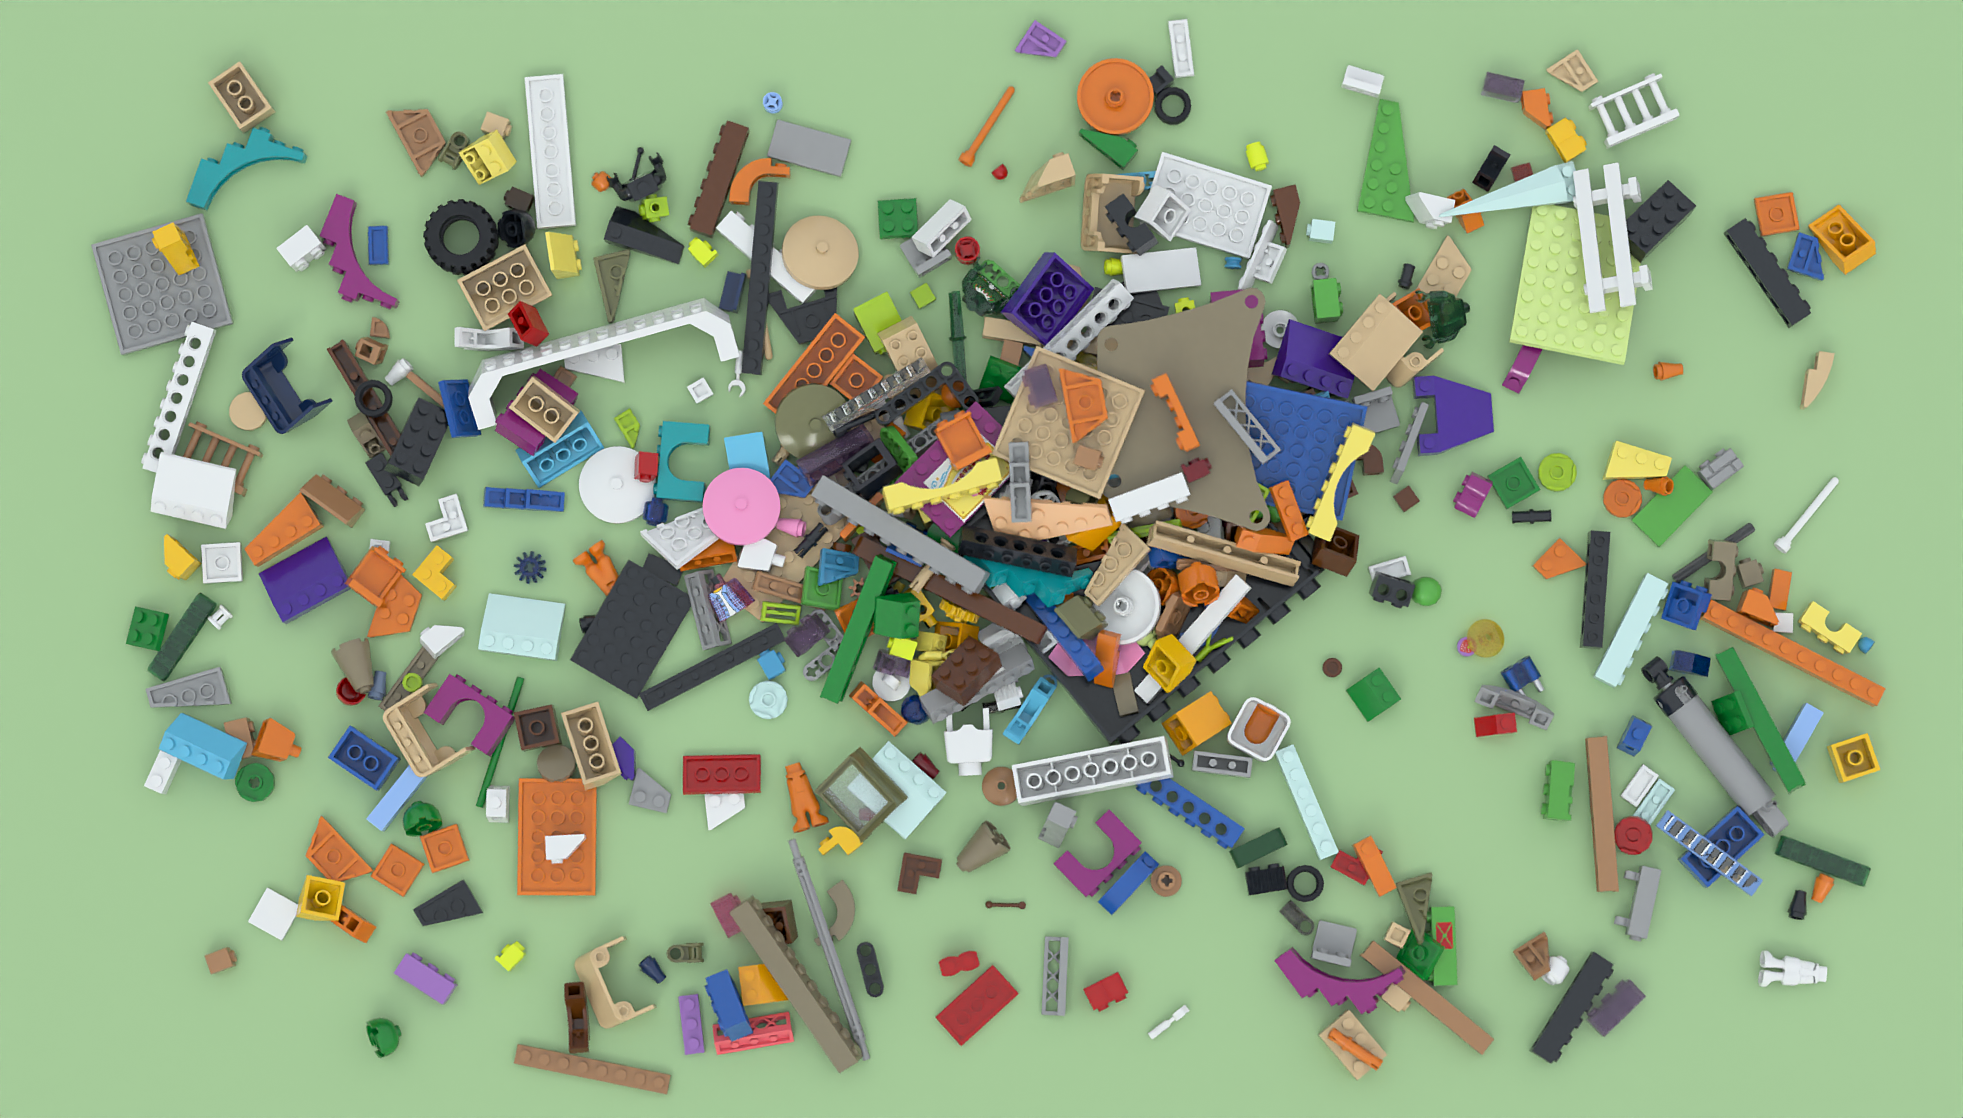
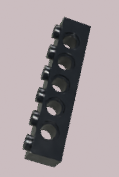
M963 525L959 538V555L1072 577L1077 562V548L973 526Z
M1591 530L1588 532L1580 648L1601 649L1603 644L1610 532Z

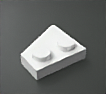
M744 793L704 794L708 830L714 829L736 813L745 809Z

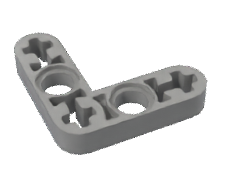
M816 609L810 614V621L830 647L804 667L803 675L809 681L819 679L831 669L835 656L830 650L833 649L836 652L839 649L838 645L843 639V634L821 609ZM816 613L818 615H824L822 617V620L825 624L827 623V621L830 622V624L826 625L822 629V631L819 629V627H822L820 622L813 621L815 619L814 615ZM828 628H834L836 631V636L832 639L825 636V631ZM825 655H830L833 659L832 664L829 666L822 664L821 660ZM818 661L820 666L824 670L821 672L820 669H818L815 672V677H808L807 669L809 667H811V669L817 667V665L814 663Z

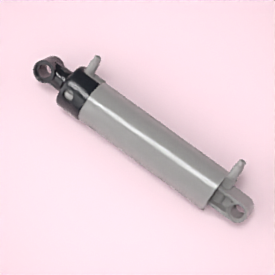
M1658 656L1653 658L1641 668V672L1650 683H1656L1658 690L1663 689L1654 697L1655 703L1666 717L1672 721L1735 804L1747 816L1752 814L1769 836H1776L1789 825L1786 817L1777 807V801H1772L1776 794L1701 700L1686 677L1681 676L1672 683L1671 681L1674 678L1668 675L1667 672L1669 670L1666 663Z

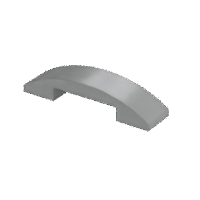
M1482 685L1474 701L1492 709L1495 705L1528 718L1529 724L1544 730L1548 729L1554 717V713L1532 698L1498 686Z

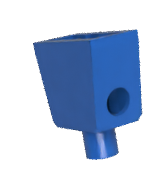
M1632 715L1617 749L1634 757L1640 752L1652 725Z

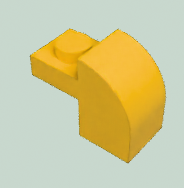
M834 827L829 830L833 837L831 839L827 837L819 843L821 847L818 850L824 856L839 844L849 856L864 843H860L859 837L851 829Z

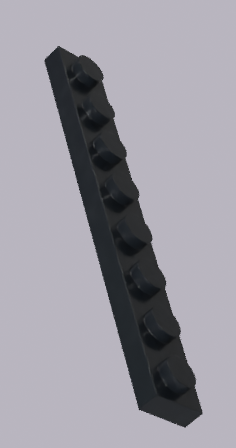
M776 623L639 693L647 711H650L759 655L765 650L771 649L786 641Z

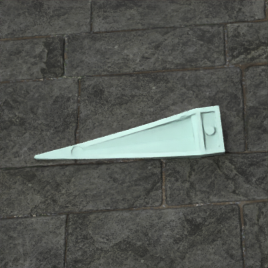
M1570 161L1552 166L1441 213L1439 217L1572 202L1573 196H1576L1573 171H1576L1574 163Z

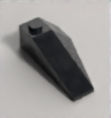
M616 206L604 236V241L608 244L675 264L680 263L684 250V245L651 222L649 223L647 219L643 220L640 214Z

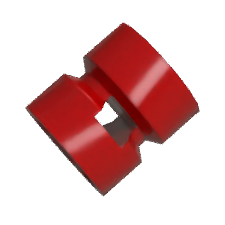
M972 237L960 238L955 245V256L961 264L972 265L979 259L980 246Z

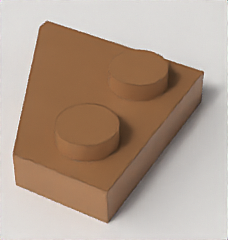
M1545 932L1513 951L1515 957L1534 981L1551 971L1548 937Z

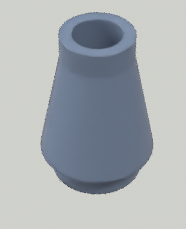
M375 671L373 677L374 686L368 692V698L383 700V697L386 696L387 673Z

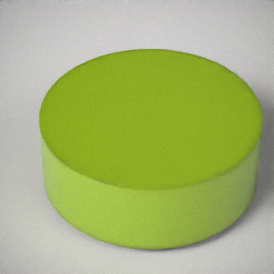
M408 673L404 676L402 684L405 690L415 692L422 687L423 681L418 674Z

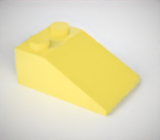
M545 232L550 268L556 279L580 276L579 270H582L581 260L577 259L576 252L579 251L578 240H574L572 235Z

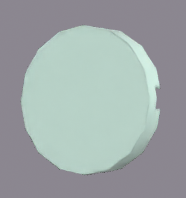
M767 680L760 682L750 692V707L757 716L763 719L777 718L787 707L788 698L786 691L775 681Z

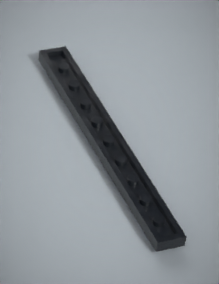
M758 181L742 373L762 375L779 183Z

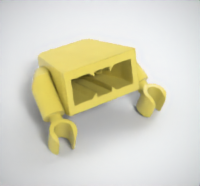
M951 649L946 653H943V651H926L908 663L907 671L910 673L909 684L917 691L920 697L936 689L931 675L944 662L943 659H947L956 649Z

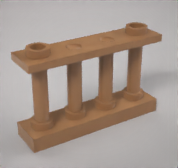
M196 421V424L190 422L188 426L195 429L183 457L191 459L202 433L212 436L202 459L203 462L210 463L220 440L230 444L221 466L229 467L237 448L248 452L236 477L234 491L245 497L247 489L243 487V480L254 456L263 457V454L259 452L260 448L251 444L246 447L207 430V425L198 421Z

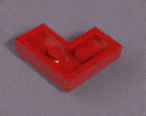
M1341 850L1338 851L1330 867L1365 886L1369 877L1359 858L1357 857L1356 859Z

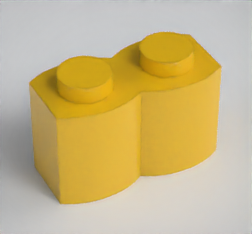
M1566 117L1545 130L1548 139L1564 163L1583 153L1587 145L1585 139L1581 135L1578 136L1576 134V126L1571 119L1568 120Z

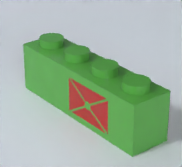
M1429 907L1426 922L1430 923V931H1427V934L1445 947L1428 978L1429 982H1432V986L1458 985L1455 907Z

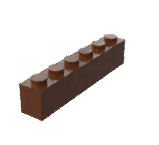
M728 120L726 125L722 124L719 132L721 136L720 142H716L713 149L714 159L713 161L710 160L707 166V171L709 172L707 179L704 178L701 183L700 189L703 190L700 197L697 196L694 207H696L695 214H691L688 221L691 232L713 239L750 132L749 127Z

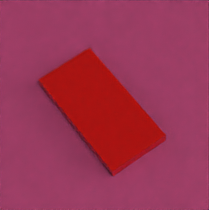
M761 754L683 756V795L761 793Z
M992 965L935 1018L962 1046L1019 993Z

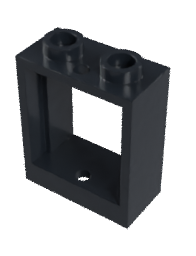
M880 438L841 464L845 470L843 472L848 482L852 481L854 483L851 487L857 495L862 494L865 499L904 473ZM881 453L888 466L860 484L853 472Z

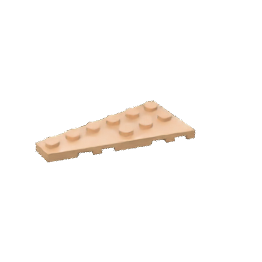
M984 495L983 497L994 531L1036 540L1110 526L1113 522L1106 504H1071L1068 501L1056 503L1052 502V500L1031 499L1032 522L1012 523L1011 499L1009 497L992 498L991 495Z

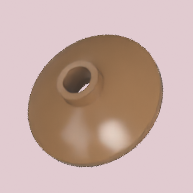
M996 767L985 775L982 782V790L989 802L1004 806L1016 800L1017 793L1013 770L1006 767ZM1003 782L1005 784V788L1003 790H1000L998 788V783Z

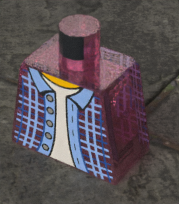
M719 573L710 579L716 589L708 594V598L720 623L755 602L754 598L736 578L725 582Z

